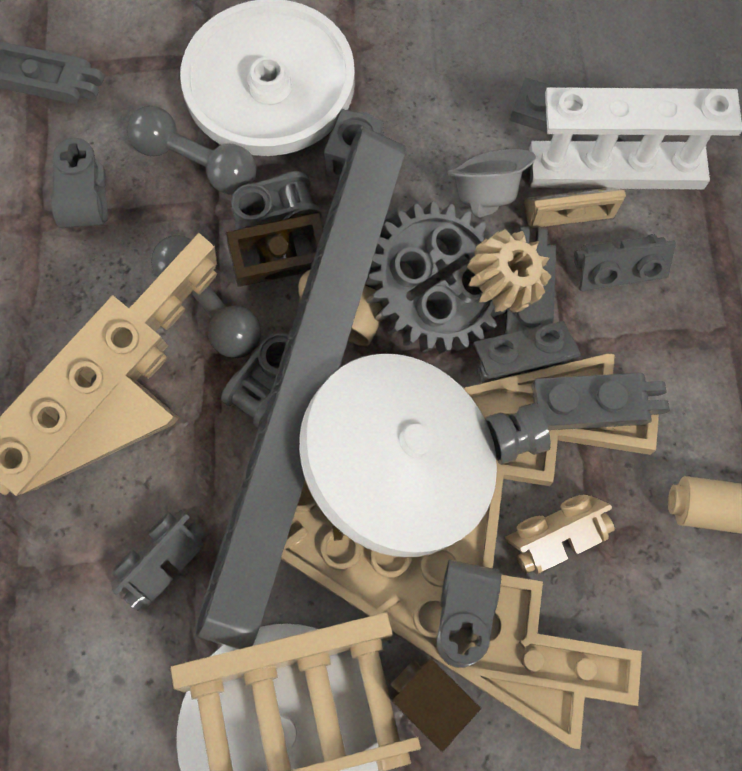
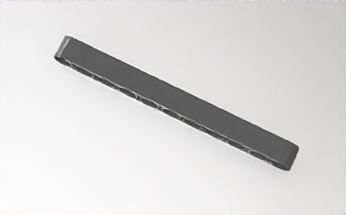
M363 126L356 133L350 146L201 606L195 630V636L200 639L242 649L253 646L260 629L305 482L299 450L300 431L304 414L318 389L340 367L406 151L405 145Z

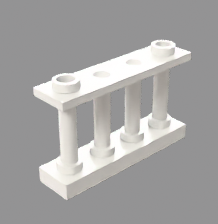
M546 88L547 134H553L551 141H531L529 151L535 154L536 160L530 165L531 188L705 189L710 181L706 144L711 135L739 136L742 132L738 90ZM573 134L599 135L597 141H571ZM619 135H644L641 142H616ZM665 135H690L687 142H662Z

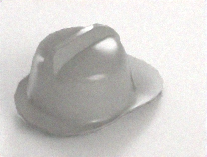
M521 149L487 152L469 159L455 169L447 171V174L455 176L461 202L471 206L473 215L481 218L493 214L498 210L499 206L515 201L522 171L533 164L536 156L533 152Z

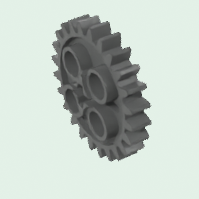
M432 201L425 207L424 212L417 203L407 210V215L400 210L391 218L392 224L389 222L383 224L381 237H379L370 269L374 270V272L367 276L365 285L374 286L376 292L366 299L367 303H380L382 306L375 319L382 320L389 317L392 323L387 333L392 335L399 330H403L405 332L403 345L408 346L419 339L420 352L423 353L431 350L434 345H436L439 354L450 351L452 346L456 351L462 350L469 346V341L474 343L484 338L483 331L487 332L497 326L493 317L505 312H495L491 299L487 302H479L483 293L480 287L472 286L473 294L468 293L463 287L462 277L470 282L471 278L475 276L467 266L475 256L476 246L484 240L482 233L485 230L486 223L482 222L473 228L469 225L471 220L470 211L456 218L454 204L448 205L440 214L436 201ZM436 239L441 240L446 245L448 255L438 249ZM461 256L467 258L468 262L466 265L415 299L408 300L406 298L408 291ZM400 261L407 263L412 268L413 279L406 277L402 273ZM427 300L437 306L439 311L438 319L428 313L426 308Z

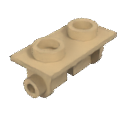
M578 495L564 501L560 505L561 510L547 517L535 516L522 521L517 526L518 531L506 536L505 539L509 544L522 552L517 555V560L524 573L527 574L534 571L536 574H539L568 559L561 543L568 539L573 552L576 554L608 540V534L614 531V525L610 517L604 512L611 510V505L592 496Z

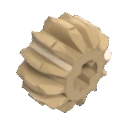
M505 229L496 232L489 239H484L476 246L475 256L470 260L467 268L475 274L468 286L480 287L483 292L479 302H487L491 299L495 312L509 309L514 313L522 311L529 304L535 303L545 293L543 286L548 283L552 276L542 268L546 265L549 257L539 256L536 249L539 241L528 244L526 243L523 231L510 235Z

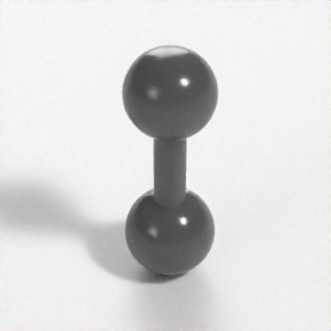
M141 107L128 120L127 136L131 145L138 152L154 157L172 150L206 167L210 183L215 189L224 194L233 195L239 187L253 184L255 180L256 163L248 150L236 144H224L213 151L177 134L174 119L166 110L160 107Z
M173 235L162 239L155 246L151 256V265L157 278L192 241L185 236ZM210 286L199 295L195 291L191 292L211 317L208 326V337L212 347L219 354L228 358H242L256 349L261 338V326L253 312L242 306L233 305L226 307Z

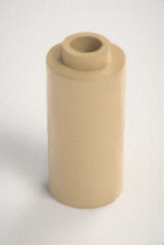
M683 476L678 485L671 486L668 497L669 513L675 515L676 521L680 526L742 534V483Z

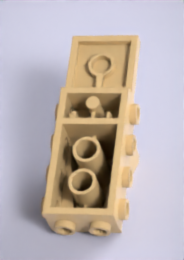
M200 233L193 238L130 308H127L112 295L0 416L1 494L7 495L11 491L17 496L37 490L50 482L160 432L178 421L179 417L137 382L141 375L149 379L168 358L163 353L168 345L156 333L157 329L160 326L165 330L169 329L185 311L182 302L192 291H195L198 295L201 294L217 275L214 271L217 265L215 246Z

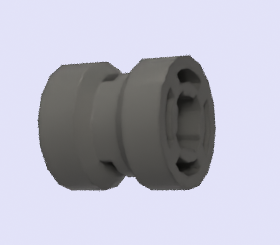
M536 403L519 407L515 414L507 416L500 412L487 416L485 419L494 442L496 460L501 465L515 461L521 453L530 452L536 455L550 450L551 441L548 426L540 407Z

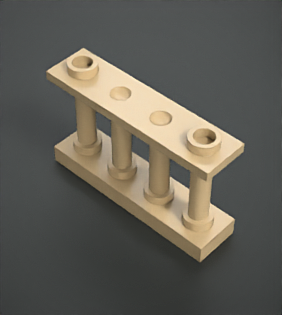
M387 612L171 666L174 690L181 692L190 691L191 699L198 700L209 770L233 771L219 694L224 692L223 682L243 677L246 686H252L268 771H340L374 761L377 763L378 771H386L411 764L409 752L421 749L419 739L415 737L400 741L379 653L384 651L382 642L391 640L392 637ZM351 650L352 659L358 658L378 747L346 756L326 666L331 665L329 655ZM298 664L299 672H305L324 762L291 770L273 680L278 678V668Z

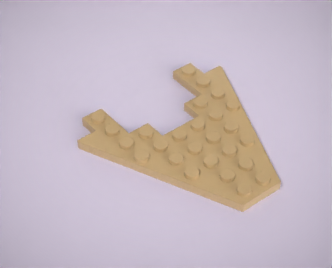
M604 354L463 389L473 399L485 419L487 416L500 412L508 416L517 413L519 407L534 403L532 384L535 379L613 374L615 355ZM651 415L652 422L644 425L549 430L551 441L549 451L536 455L530 452L521 453L515 461L502 465L496 460L497 475L494 494L479 524L456 543L435 553L419 557H397L378 553L356 543L345 534L342 540L334 541L332 522L316 503L305 480L281 560L369 617L387 612L393 633L567 747L580 749L585 698L638 706L642 651L537 634L543 581L502 575L499 600L493 617L490 645L487 653L475 664L466 668L450 666L440 657L436 640L442 610L440 604L448 560L493 568L503 479L551 486L554 481L558 440L651 455L656 451L659 415ZM463 628L455 636H449V641L458 644V654L464 655L465 651L470 647L475 646V641L467 639V630Z

